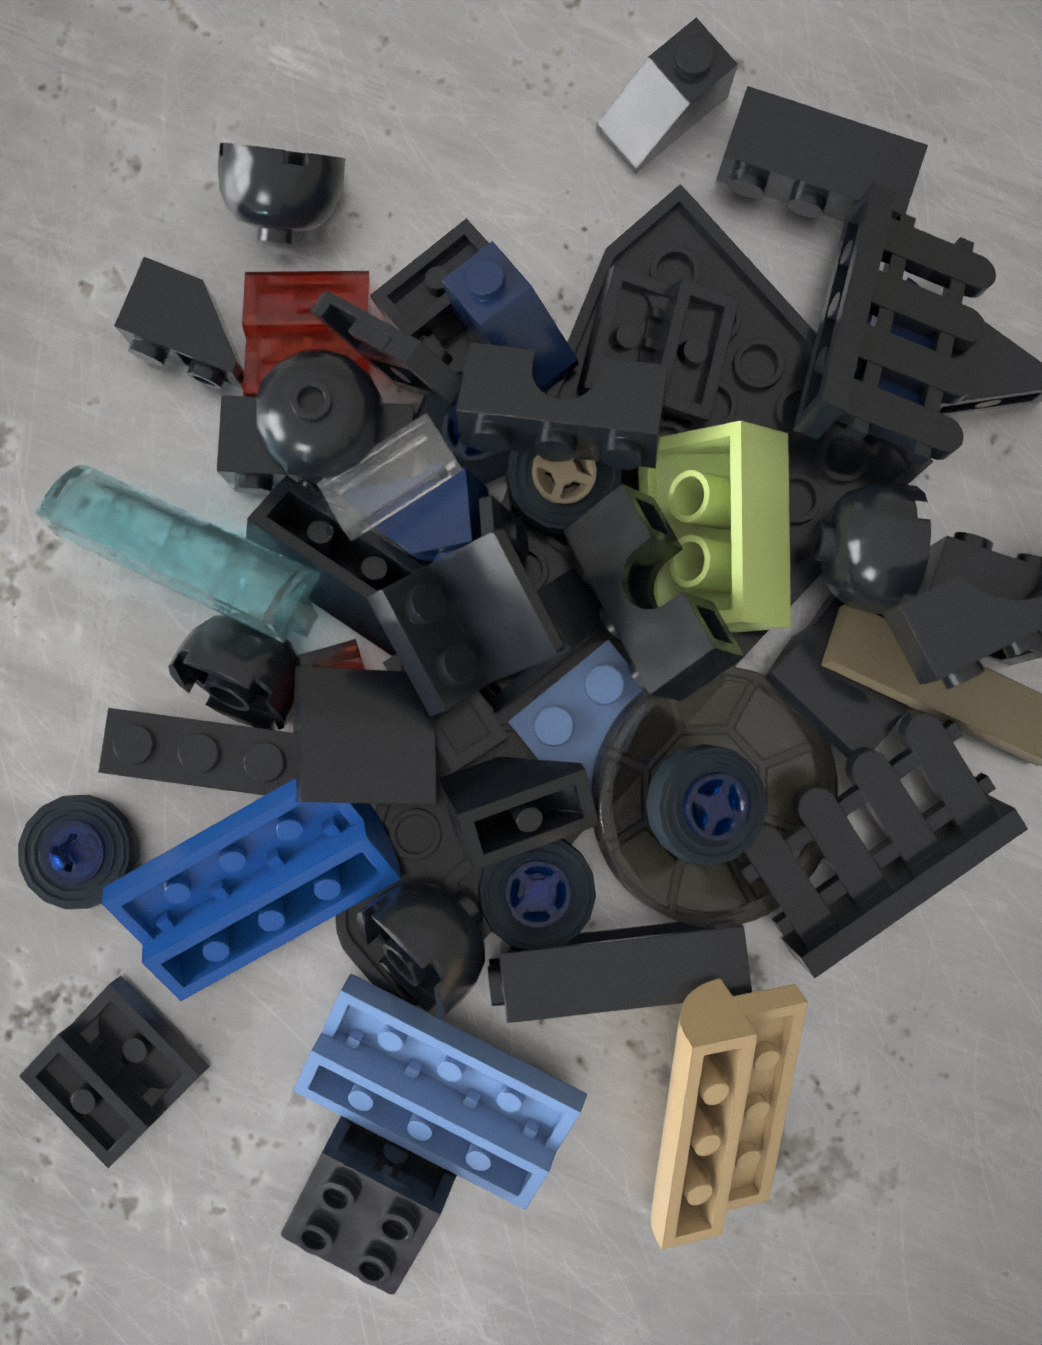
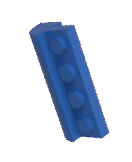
M295 778L103 887L102 905L142 944L141 963L180 1001H183L401 880L395 851L385 828L371 804L295 802Z

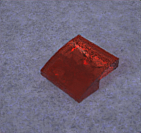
M245 272L242 328L246 338L243 396L256 397L261 381L277 362L305 350L326 349L348 356L371 375V364L310 312L322 293L329 291L371 314L370 272Z

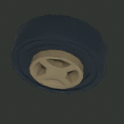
M511 451L506 472V484L511 503L526 522L543 532L564 535L563 531L620 486L622 471L621 469L610 467L604 462L573 458L569 461L556 462L547 460L538 454ZM573 482L580 484L579 486L573 484L570 487L564 488L565 486H568Z

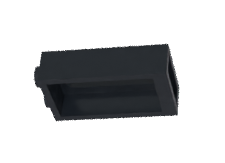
M730 917L708 920L705 923L674 921L580 932L576 938L562 946L529 950L512 947L505 941H501L499 958H490L488 966L492 1007L505 1005L507 1023L681 1004L698 986L721 978L732 996L752 992L745 929L743 925Z

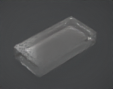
M425 413L375 445L359 464L336 477L324 478L317 485L341 528L353 541L463 471L429 415Z

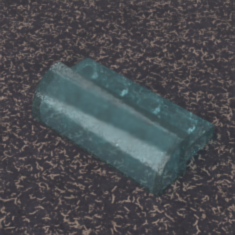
M78 465L65 472L52 485L35 511V514L56 536L284 643L290 630L307 638L318 618V614L308 598L320 576L318 571L89 465Z

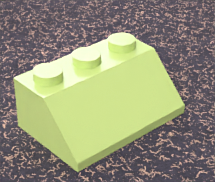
M736 421L660 437L656 469L638 467L639 491L656 500L683 550L667 561L657 574L654 584V596L658 607L663 606L683 591L714 602L730 632L791 628L788 433L744 421Z

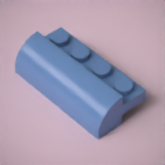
M351 973L343 985L326 1024L312 1048L293 1089L299 1095L526 1210L550 1172L555 1154L581 1114L587 1097V1093Z

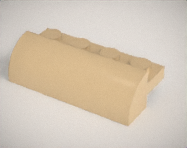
M721 978L698 986L684 1000L679 1016L651 1209V1227L661 1250L722 1235L727 1210L770 1199L808 1001L795 984L732 996Z

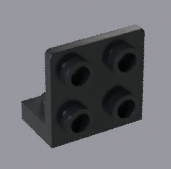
M501 528L486 534L367 597L430 717L448 710L489 683L551 659L564 651V644L550 616L545 610L508 536Z
M341 1116L285 1223L281 1236L299 1246L305 1252L316 1255L359 1278L362 1282L393 1295L398 1290L438 1221L457 1175Z

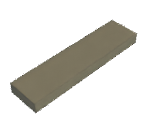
M846 604L839 607L821 663L822 666L916 710L932 714L942 722H946L948 719L956 722L961 731L1036 766H1042V693L983 666L985 671L980 675L950 689H946L942 679L920 685L885 618L874 613L850 608Z

